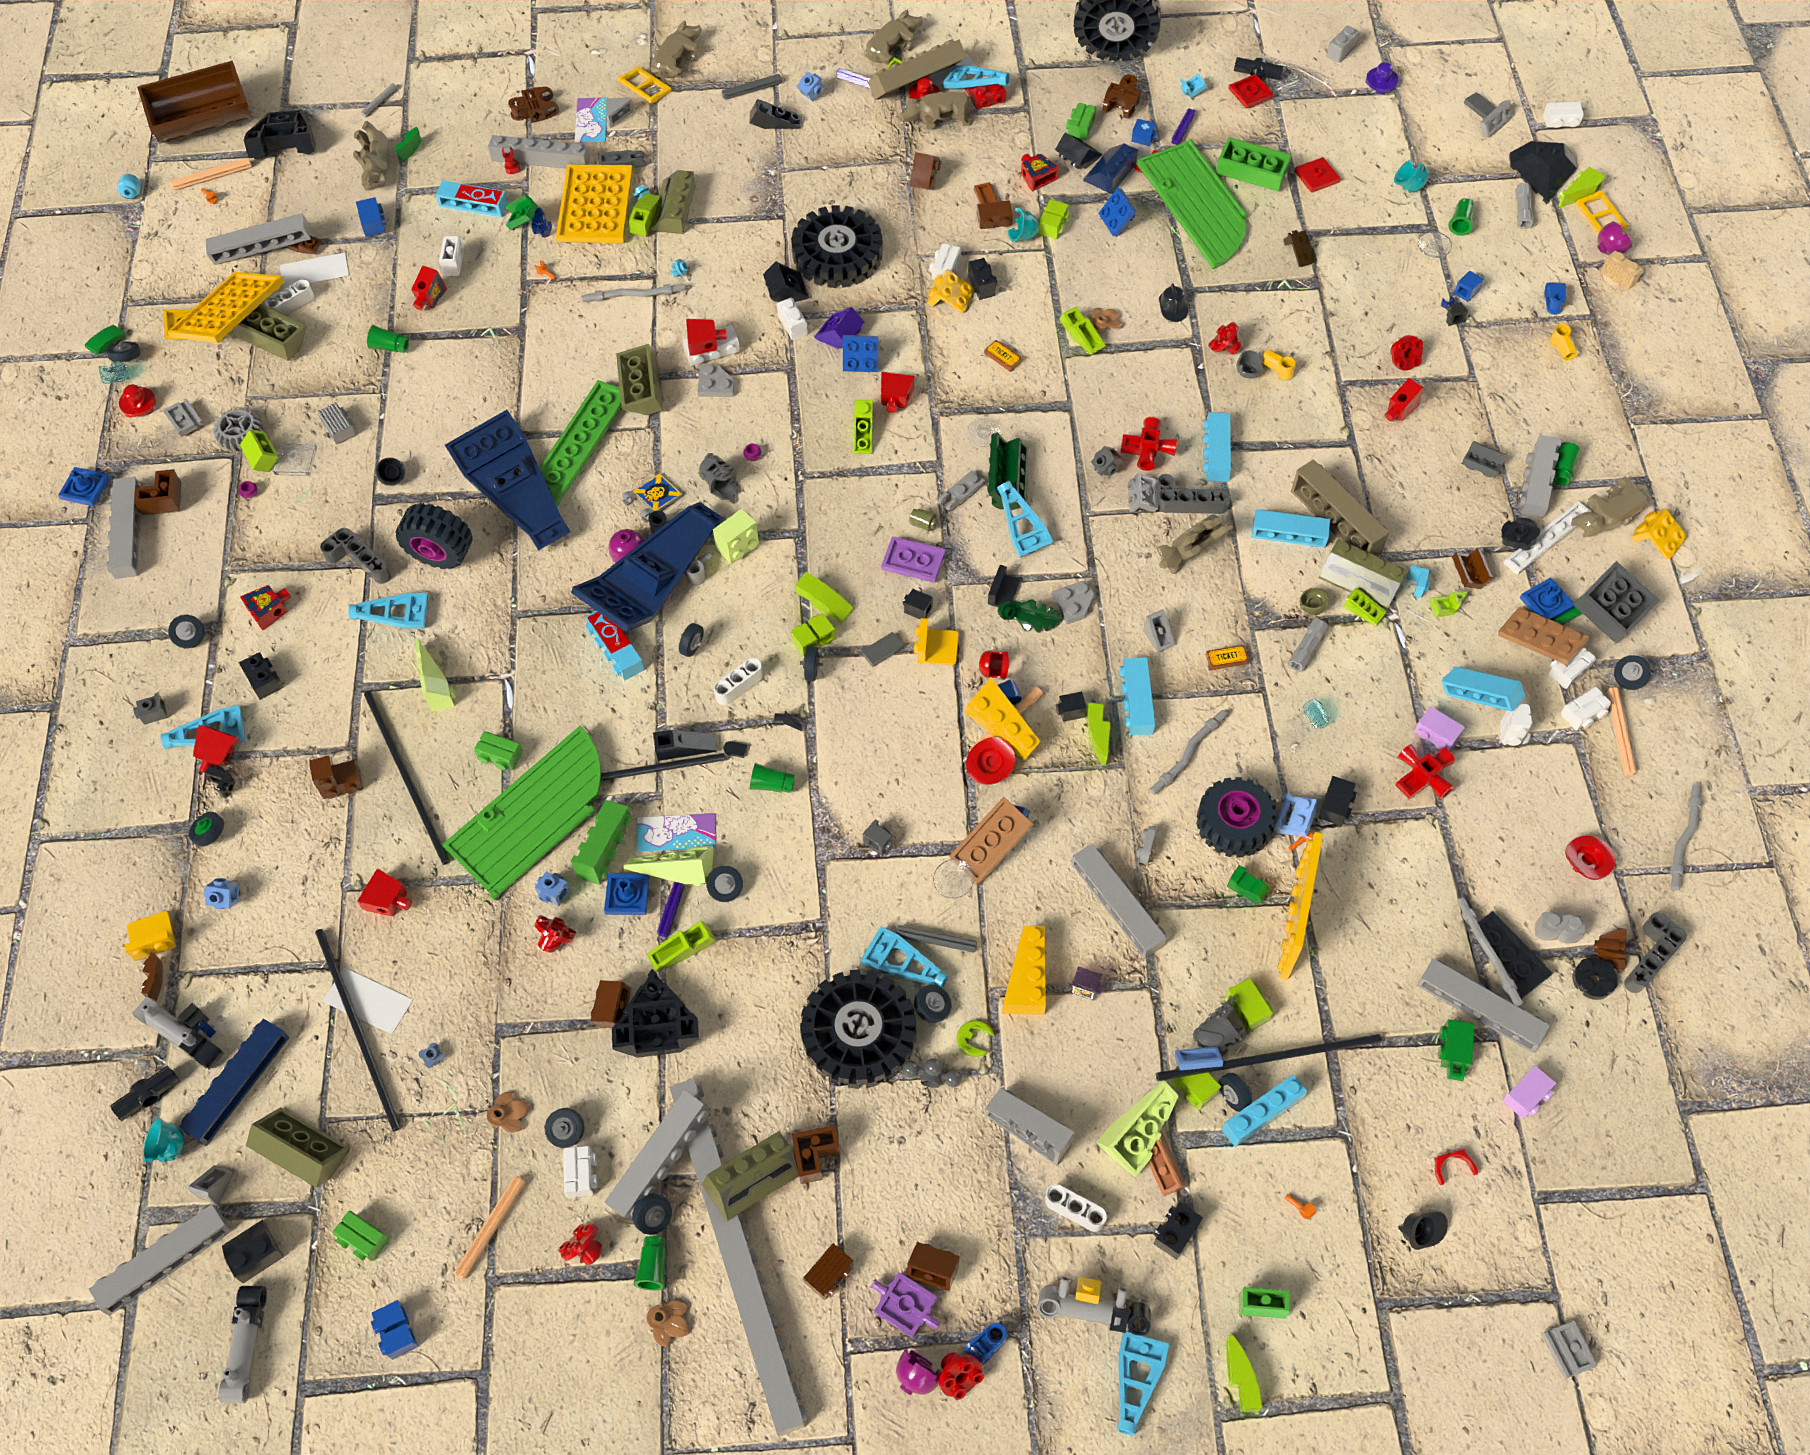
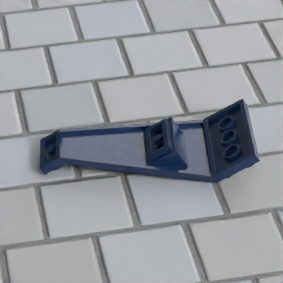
M508 410L501 412L444 445L464 478L529 535L538 551L571 532L557 509L526 438ZM520 470L521 474L517 476L514 474V471ZM500 479H504L506 482L505 484L501 485L498 483V481Z
M701 502L690 505L600 576L573 586L571 593L626 632L645 625L655 618L712 535L713 529L727 519Z

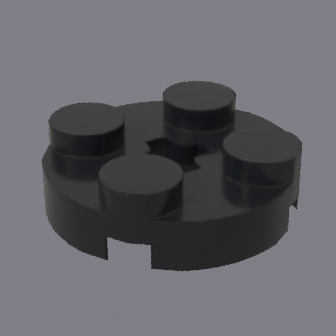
M1516 518V521L1511 523L1509 520L1501 529L1502 543L1505 546L1525 551L1530 550L1540 539V527L1538 528L1537 523L1528 518Z
M1591 957L1581 960L1572 975L1574 986L1577 989L1579 988L1585 997L1593 1000H1602L1611 995L1618 984L1614 965L1600 958ZM1593 974L1597 975L1600 980L1595 983L1594 979L1590 978V976H1593Z

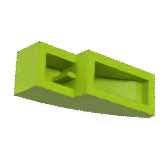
M1077 306L1062 313L1059 320L1073 339L1089 354H1093L1106 347L1088 317L1084 318Z
M807 572L795 584L798 595L811 601L813 607L842 623L853 611V607L837 592Z
M1088 703V736L1096 757L1101 765L1106 766L1110 722L1103 721L1104 704Z
M700 920L686 931H678L648 952L647 956L655 971L658 972L689 958L716 940L708 925Z
M1228 1335L1225 1339L1229 1388H1238L1240 1412L1259 1413L1262 1409V1402L1255 1373L1234 1335Z

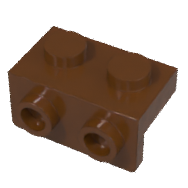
M1476 548L1471 554L1456 552L1451 556L1464 587L1482 589L1493 579L1480 548Z

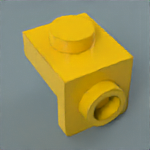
M1078 1276L1075 1300L1098 1304L1101 1280Z

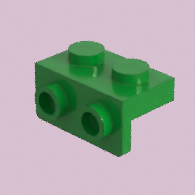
M527 194L508 203L506 208L512 215L507 221L506 226L511 230L515 227L519 228L525 222H530L535 216L534 213L538 205Z

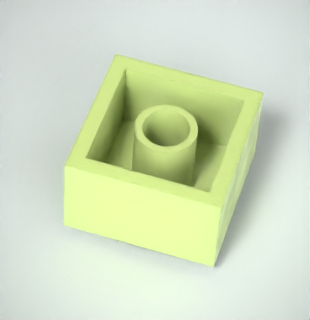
M743 509L713 529L716 551L730 564L740 560L745 553L755 549L759 544L756 522Z

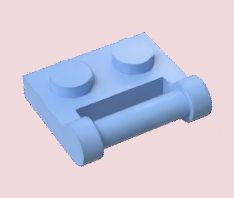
M1283 794L1281 799L1282 805L1273 832L1307 837L1319 804L1317 799ZM1290 805L1294 806L1288 825H1283Z

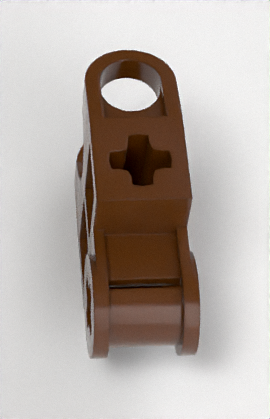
M1128 74L1123 76L1119 84L1111 82L1105 94L1102 111L1108 112L1113 108H1120L1124 111L1123 118L1129 119L1140 103L1141 91L1135 88L1137 78L1134 75Z
M546 86L522 90L521 97L511 98L508 102L511 108V118L516 121L530 118L531 123L552 118L559 112L557 103L550 102L553 98V92L551 88ZM544 92H549V95L542 96ZM555 107L553 111H548L549 108Z

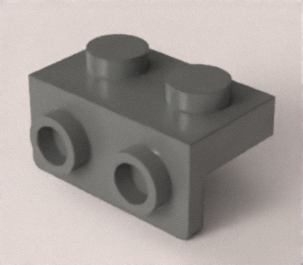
M1473 441L1461 464L1470 470L1480 471L1487 477L1496 478L1507 455Z

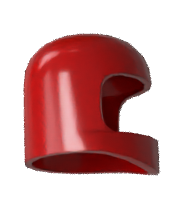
M987 650L983 652L979 660L980 673L987 678L992 677L1005 680L1009 669L1008 651Z

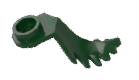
M1033 599L1026 602H1002L998 607V615L1003 620H1017L1025 631H1030L1032 626L1037 633L1041 631L1042 626L1045 631H1049V626L1054 629L1055 624L1058 626L1063 620V616H1061V613H1058V610L1053 611L1052 607L1045 610V604H1040L1036 607V601Z

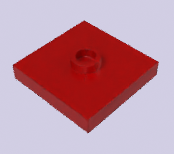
M1256 74L1232 83L1228 88L1246 109L1273 98L1274 94Z
M1324 157L1297 166L1294 170L1311 193L1340 182V177Z

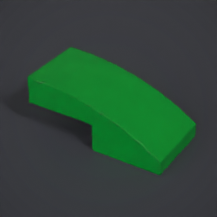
M417 127L403 135L405 140L395 146L398 159L402 162L416 151L422 141Z
M113 324L90 338L85 343V348L95 355L104 353L111 346V343L125 339V332Z

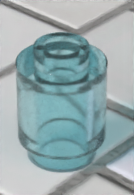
M1311 699L1303 705L1304 714L1314 728L1319 727L1321 729L1329 724L1331 717L1320 701Z

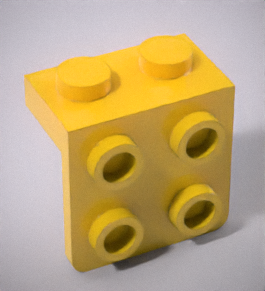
M948 269L941 275L938 274L933 281L934 286L928 293L929 299L927 304L933 307L942 299L959 312H965L974 291L973 286Z
M1663 509L1649 512L1645 516V520L1636 527V531L1631 537L1635 542L1650 539L1663 557L1670 559L1686 539V534L1669 511Z
M921 618L920 626H916V637H919V641L915 642L914 653L918 654V663L955 665L958 632L928 629V619Z
M167 911L130 922L127 925L130 943L124 944L126 953L134 961L149 957L151 952L158 954L176 948L171 919Z

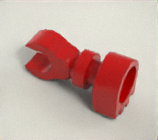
M510 146L509 153H505L502 148L506 173H520L519 163L513 158V148Z

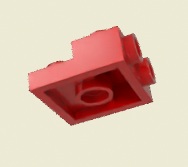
M999 84L965 88L976 109L1006 102V90L1004 86Z

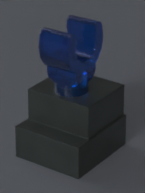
M1450 296L1449 302L1442 298L1441 306L1448 310L1446 315L1448 326L1465 322L1468 310L1462 302L1454 304L1452 296Z
M193 1003L178 1016L189 1028L197 1032L201 1030L209 1038L216 1033L214 1028L207 1023L209 1018Z

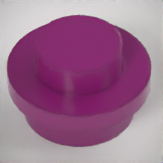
M754 443L748 444L743 451L744 457L750 461L759 459L761 456L760 447Z
M244 481L239 486V494L243 498H251L258 492L256 484L251 481Z

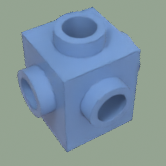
M807 72L796 87L802 95L813 102L821 94L825 86L822 84L820 76L816 73L811 74Z
M546 871L543 876L538 878L535 884L538 898L545 903L551 902L558 907L570 891L567 881L557 873L551 874Z
M225 878L214 879L204 889L205 905L213 906L215 909H230L239 902V882L227 881Z

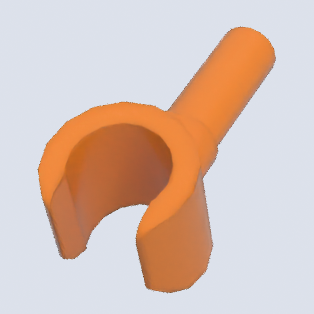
M204 188L201 189L207 195L205 198L210 204H214L218 200V197L214 196V191L209 192Z
M539 261L541 266L535 265L538 274H545L553 280L556 279V276L547 270L544 261Z
M1309 830L1308 836H1301L1288 847L1289 850L1292 851L1304 841L1307 842L1308 838L1312 839L1314 833Z
M1286 1195L1285 1199L1299 1210L1304 1219H1309L1315 1215L1316 1209L1310 1202L1303 1206L1290 1195Z

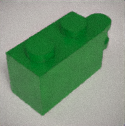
M1448 1019L1445 1025L1440 1027L1439 1038L1442 1039V1046L1438 1050V1059H1441V1067L1447 1068V1079L1463 1082L1465 1071L1467 1072L1472 1065L1474 1024Z

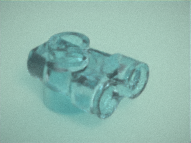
M115 361L110 367H107V365L99 366L102 384H110L113 381L124 382L125 379H130L128 368L123 362Z

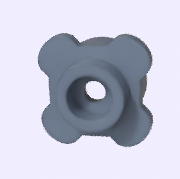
M431 1043L427 1049L419 1052V1057L425 1061L427 1068H431L444 1059V1053L439 1051L437 1043Z

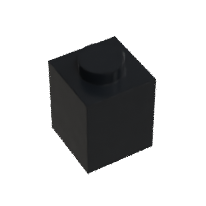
M912 588L909 595L906 594L902 602L904 613L920 620L921 618L926 619L933 608V597Z
M1082 691L1059 696L1056 711L1058 715H1061L1063 722L1086 717L1087 706Z

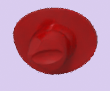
M989 737L981 740L973 746L966 759V769L970 777L974 781L985 785H992L1003 781L1011 774L1015 766V753L1012 746L1006 740L999 737Z
M1587 835L1577 837L1565 849L1566 858L1573 866V870L1588 879H1603L1615 867L1616 858L1612 848L1598 837Z

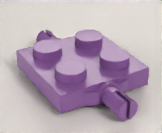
M898 1272L893 1282L888 1284L887 1287L877 1281V1279L873 1281L870 1288L882 1294L880 1302L874 1310L876 1315L911 1338L915 1336L918 1329L924 1323L935 1330L938 1329L941 1321L930 1315L937 1296Z

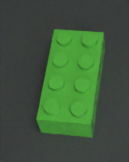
M1228 137L1218 158L1216 174L1279 192L1289 168L1291 155Z

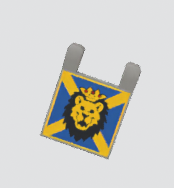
M658 473L634 490L624 492L622 494V502L625 505H630L635 498L642 502L647 509H643L640 512L642 515L641 520L647 523L649 522L648 517L652 512L663 510L683 497V494L662 474Z

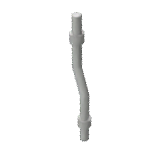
M683 283L671 286L666 284L663 287L647 290L624 288L604 292L599 290L595 291V293L581 296L582 301L586 302L592 300L602 301L604 298L622 295L638 297L659 294L669 295L672 292L685 290V286Z
M1221 710L1213 718H1209L1204 723V727L1189 740L1182 759L1167 773H1163L1159 777V781L1149 789L1153 795L1158 793L1164 786L1167 787L1173 781V778L1188 765L1196 744L1209 732H1213L1218 727V723L1227 716L1224 710Z
M1698 784L1692 785L1691 797L1688 799V808H1690L1688 827L1675 844L1674 861L1670 869V875L1672 876L1671 889L1675 891L1680 889V880L1684 872V867L1682 866L1684 846L1697 829L1698 809L1701 808V799L1699 798L1700 785Z
M1465 898L1458 899L1457 902L1463 912L1462 916L1465 922L1469 923L1479 944L1494 965L1503 982L1502 987L1505 993L1509 994L1515 1006H1520L1523 1002L1517 992V986L1514 980L1510 979L1501 960L1483 934L1476 920L1477 916L1474 910L1470 909Z

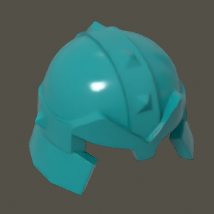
M1410 159L1398 169L1394 177V183L1402 186L1403 190H1407L1409 193L1417 192L1423 188L1430 172L1422 163L1413 169L1414 163Z
M1019 207L1015 208V211L1021 214V216L1015 220L1018 231L1015 228L1008 230L1010 240L1016 242L1033 238L1039 232L1037 218L1030 211H1024Z
M161 1118L154 1120L144 1142L143 1161L159 1160V1162L167 1164L168 1161L175 1160L181 1156L184 1149L183 1132L172 1122L167 1123Z

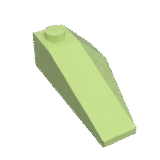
M416 638L415 647L419 660L417 662L420 669L419 677L422 692L431 712L453 707V699L456 698L454 687L449 686L446 678L419 638Z
M713 846L687 848L688 852L680 854L675 853V851H669L661 857H658L657 854L634 857L624 864V869L683 884L700 886L706 883L708 875L712 871L714 848Z
M1161 1081L1112 1123L1096 1142L1113 1160L1136 1177L1152 1157L1153 1153L1151 1151L1156 1140L1159 1141L1161 1137L1160 1131L1164 1122L1169 1119L1178 1098L1177 1093L1166 1081Z

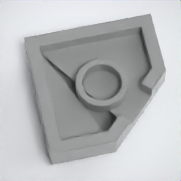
M700 365L698 397H733L734 379L718 365Z
M1084 580L1052 591V597L1068 625L1085 618L1087 610L1094 599V593L1088 581Z

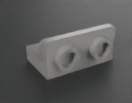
M1137 473L1129 480L1127 485L1130 512L1134 513L1138 508L1155 512L1159 509L1156 479Z

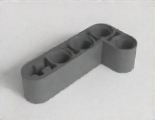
M1169 474L1160 475L1157 482L1158 510L1161 512L1223 514L1228 509L1230 494L1225 490L1175 489L1174 478Z
M348 528L337 530L320 545V549L329 563H336L347 555L375 582L384 584L391 578L385 561Z
M1653 913L1643 925L1644 933L1655 941L1656 944L1624 981L1626 989L1632 993L1641 992L1687 938L1686 932L1662 913ZM1638 976L1642 977L1640 981L1636 980Z

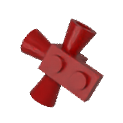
M1147 417L1143 420L1144 428L1142 427L1141 436L1123 434L1120 453L1140 455L1137 466L1145 471L1155 468L1154 457L1157 455V450L1175 456L1177 438L1159 439L1161 421L1156 417Z
M1409 744L1397 756L1398 759L1412 767L1411 772L1397 781L1395 785L1408 799H1411L1429 784L1440 800L1444 799L1455 788L1453 784L1439 776L1443 768L1455 762L1453 754L1448 749L1442 747L1434 757L1428 753L1421 758L1414 746Z

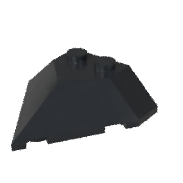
M1530 141L1509 153L1510 167L1521 174L1520 178L1525 183H1529L1531 189L1536 194L1539 193L1546 204L1577 169L1576 156L1564 143Z
M651 969L647 980L639 987L623 1011L624 1014L619 1022L615 1023L612 1027V1049L637 1058L680 1053L699 1040L698 1018L685 1007L681 999L665 982L663 983L653 969Z

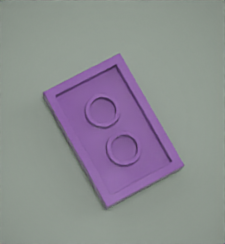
M892 536L881 565V570L935 583L945 556V549Z

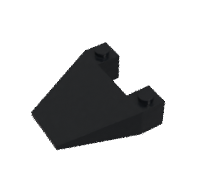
M301 109L266 114L245 133L243 139L248 158L254 159L265 157L267 150L296 147L298 153L311 154L315 151L316 147L312 128Z

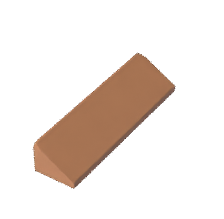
M1161 1130V1137L1154 1144L1151 1151L1153 1154L1148 1164L1162 1195L1167 1196L1186 1188L1187 1185Z

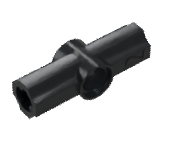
M1237 57L1234 71L1250 75L1256 74L1260 79L1266 77L1281 80L1284 66L1267 63L1263 58L1250 60Z
M167 1065L150 1078L135 1082L131 1086L129 1093L110 1105L111 1110L120 1121H123L140 1108H147L155 1104L159 1099V1095L176 1084L179 1078Z

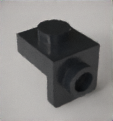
M208 766L204 773L211 782L218 784L216 787L217 792L221 797L226 798L233 791L236 782L223 768Z

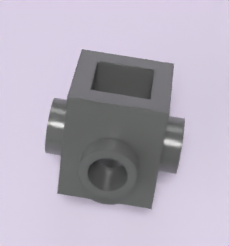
M1104 446L1095 454L1091 463L1099 475L1111 476L1117 472L1124 459L1114 448Z

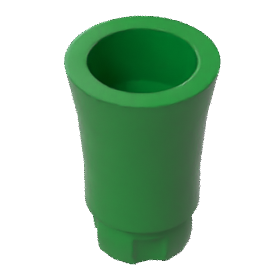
M1462 198L1456 205L1454 214L1448 224L1449 230L1453 234L1463 236L1471 232L1474 213L1473 200Z
M372 325L367 336V346L369 349L405 353L409 347V337Z
M1563 442L1556 452L1559 453L1554 468L1556 471L1553 482L1557 485L1565 486L1570 484L1577 459L1581 452L1580 447L1576 444Z
M755 763L750 780V790L792 793L795 775Z
M652 1235L644 1238L638 1270L633 1285L639 1289L657 1291L665 1288L666 1239L661 1236Z

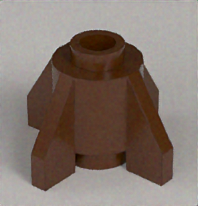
M1614 929L1601 935L1599 940L1594 942V952L1598 953L1600 959L1611 962L1615 969L1625 970L1627 929Z

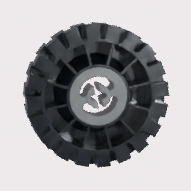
M1079 0L1075 6L1074 34L1076 38L1078 37V43L1081 47L1086 46V52L1092 55L1097 51L1096 58L1104 60L1106 54H1109L1110 61H1117V55H1120L1122 61L1130 60V53L1134 58L1142 55V50L1147 52L1151 48L1152 43H1155L1158 38L1161 7H1159L1158 0ZM1115 17H1118V25H1119V27H1116V18H1115Z
M831 205L832 212L830 213L825 206L818 208V215L814 211L806 214V220L801 218L798 221L791 237L793 262L796 264L798 272H803L805 279L810 281L814 278V284L820 286L827 280L828 288H836L837 281H840L842 288L850 287V279L857 285L863 282V276L868 279L874 274V270H878L880 260L883 257V238L879 224L875 225V219L871 215L866 217V212L860 209L854 214V207L845 206L844 211L840 212V205Z
M860 969L850 970V975L844 976L843 972L833 975V981L828 982L825 979L818 985V991H812L807 998V1006H803L801 1013L802 1022L800 1023L803 1049L811 1066L815 1065L816 1072L823 1078L826 1076L830 1077L831 1083L841 1086L842 1082L847 1083L848 1088L859 1089V1084H865L866 1088L877 1086L876 1081L882 1080L885 1083L892 1079L893 1073L895 1071L899 1073L907 1058L910 1059L912 1056L917 1035L914 1006L911 999L906 998L905 990L900 985L894 986V980L886 975L881 979L878 977V972L868 970L867 974L863 975ZM860 1016H865V1017H863V1019H862V1027H859L860 1022H861V1021H860ZM866 1017L869 1018L874 1025L869 1026ZM855 1027L858 1028L857 1039H853L855 1035ZM844 1029H849L851 1037L846 1035Z

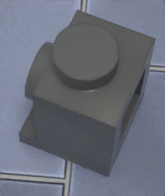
M159 693L136 701L137 707L133 708L135 717L137 719L140 718L144 725L168 718L165 702Z
M876 819L863 832V842L880 855L890 851L895 844L890 831L885 827H879V821Z

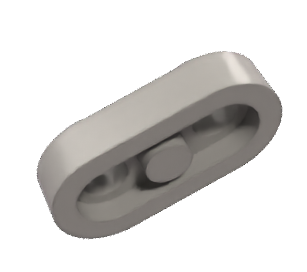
M1149 825L1148 829L1144 828L1141 840L1145 841L1144 846H1139L1136 857L1140 858L1139 863L1147 865L1157 827Z

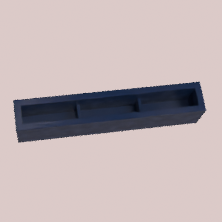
M264 1018L255 1025L252 1034L239 1046L238 1052L232 1059L226 1062L223 1071L212 1080L209 1089L198 1098L191 1112L184 1116L179 1128L187 1135L207 1146L289 1040V1036L284 1030Z

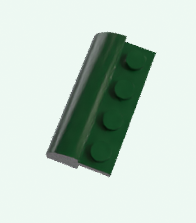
M998 432L991 434L990 467L988 472L989 486L987 491L992 497V505L998 509H1004L1002 497L997 487L1008 481L1011 482L1012 486L1026 502L1029 447L1020 438L1006 442ZM1018 502L1010 504L1011 510L1021 508Z

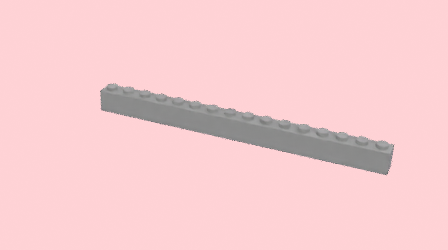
M694 1078L669 1087L674 1103L684 1090L700 1101L701 1097H704L701 1084L696 1085ZM706 1120L703 1124H700L695 1131V1137L687 1143L774 1427L777 1436L780 1437L804 1428L803 1420H806L807 1416L804 1406H798L796 1397L800 1396L796 1382L791 1383L788 1375L793 1372L789 1359L784 1360L781 1351L785 1350L782 1337H776L774 1331L775 1328H778L775 1315H769L767 1309L771 1303L768 1293H762L760 1287L761 1284H764L760 1270L755 1271L753 1263L757 1262L753 1248L748 1249L746 1243L750 1240L747 1228H742L739 1221L744 1219L742 1212L726 1222L701 1185L708 1173L722 1166L720 1158L724 1157L720 1144L715 1145L713 1139L717 1137L714 1124L709 1125L708 1120Z

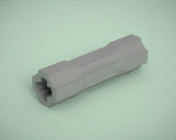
M1520 183L1515 189L1518 208L1517 226L1520 229L1527 230L1533 224L1531 185L1529 183Z
M1319 618L1312 620L1304 638L1289 660L1288 666L1297 672L1304 670L1316 645L1327 630L1328 625L1325 621Z

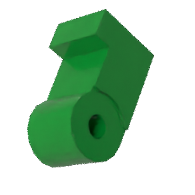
M1241 865L1234 871L1227 885L1231 890L1258 904L1263 901L1270 890L1265 882L1256 879V877L1246 872V868Z

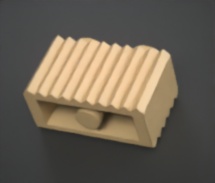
M1614 251L1606 258L1600 272L1609 277L1614 283H1617V285H1620V287L1629 290L1638 282L1643 269L1636 262H1632L1624 257L1622 253Z

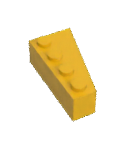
M990 677L963 711L991 735L1006 740L1012 746L1014 753L1023 761L1027 759L1040 743L1039 739L992 677Z
M1023 926L1003 1002L1002 1014L1044 1015L1046 1007L1045 926Z

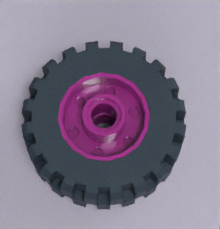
M424 503L414 504L407 508L395 532L399 546L407 554H410L412 558L421 561L425 565L428 564L431 567H439L440 569H452L461 565L472 544L473 537L470 528H468L465 522L461 521L459 516H455L449 510H444L443 507H436L429 503L426 505Z
M1229 777L1224 778L1223 782H1215L1213 787L1210 786L1205 791V795L1202 796L1198 808L1196 824L1197 828L1200 829L1199 834L1201 838H1206L1205 843L1209 847L1213 846L1215 852L1219 854L1224 852L1226 853L1225 856L1231 857L1233 854L1240 858L1244 857L1246 853L1247 856L1255 854L1256 850H1262L1265 844L1269 842L1276 825L1277 811L1275 810V801H1270L1271 795L1268 791H1263V786L1253 784V781L1250 779L1244 781L1242 777H1236L1235 780H1231Z

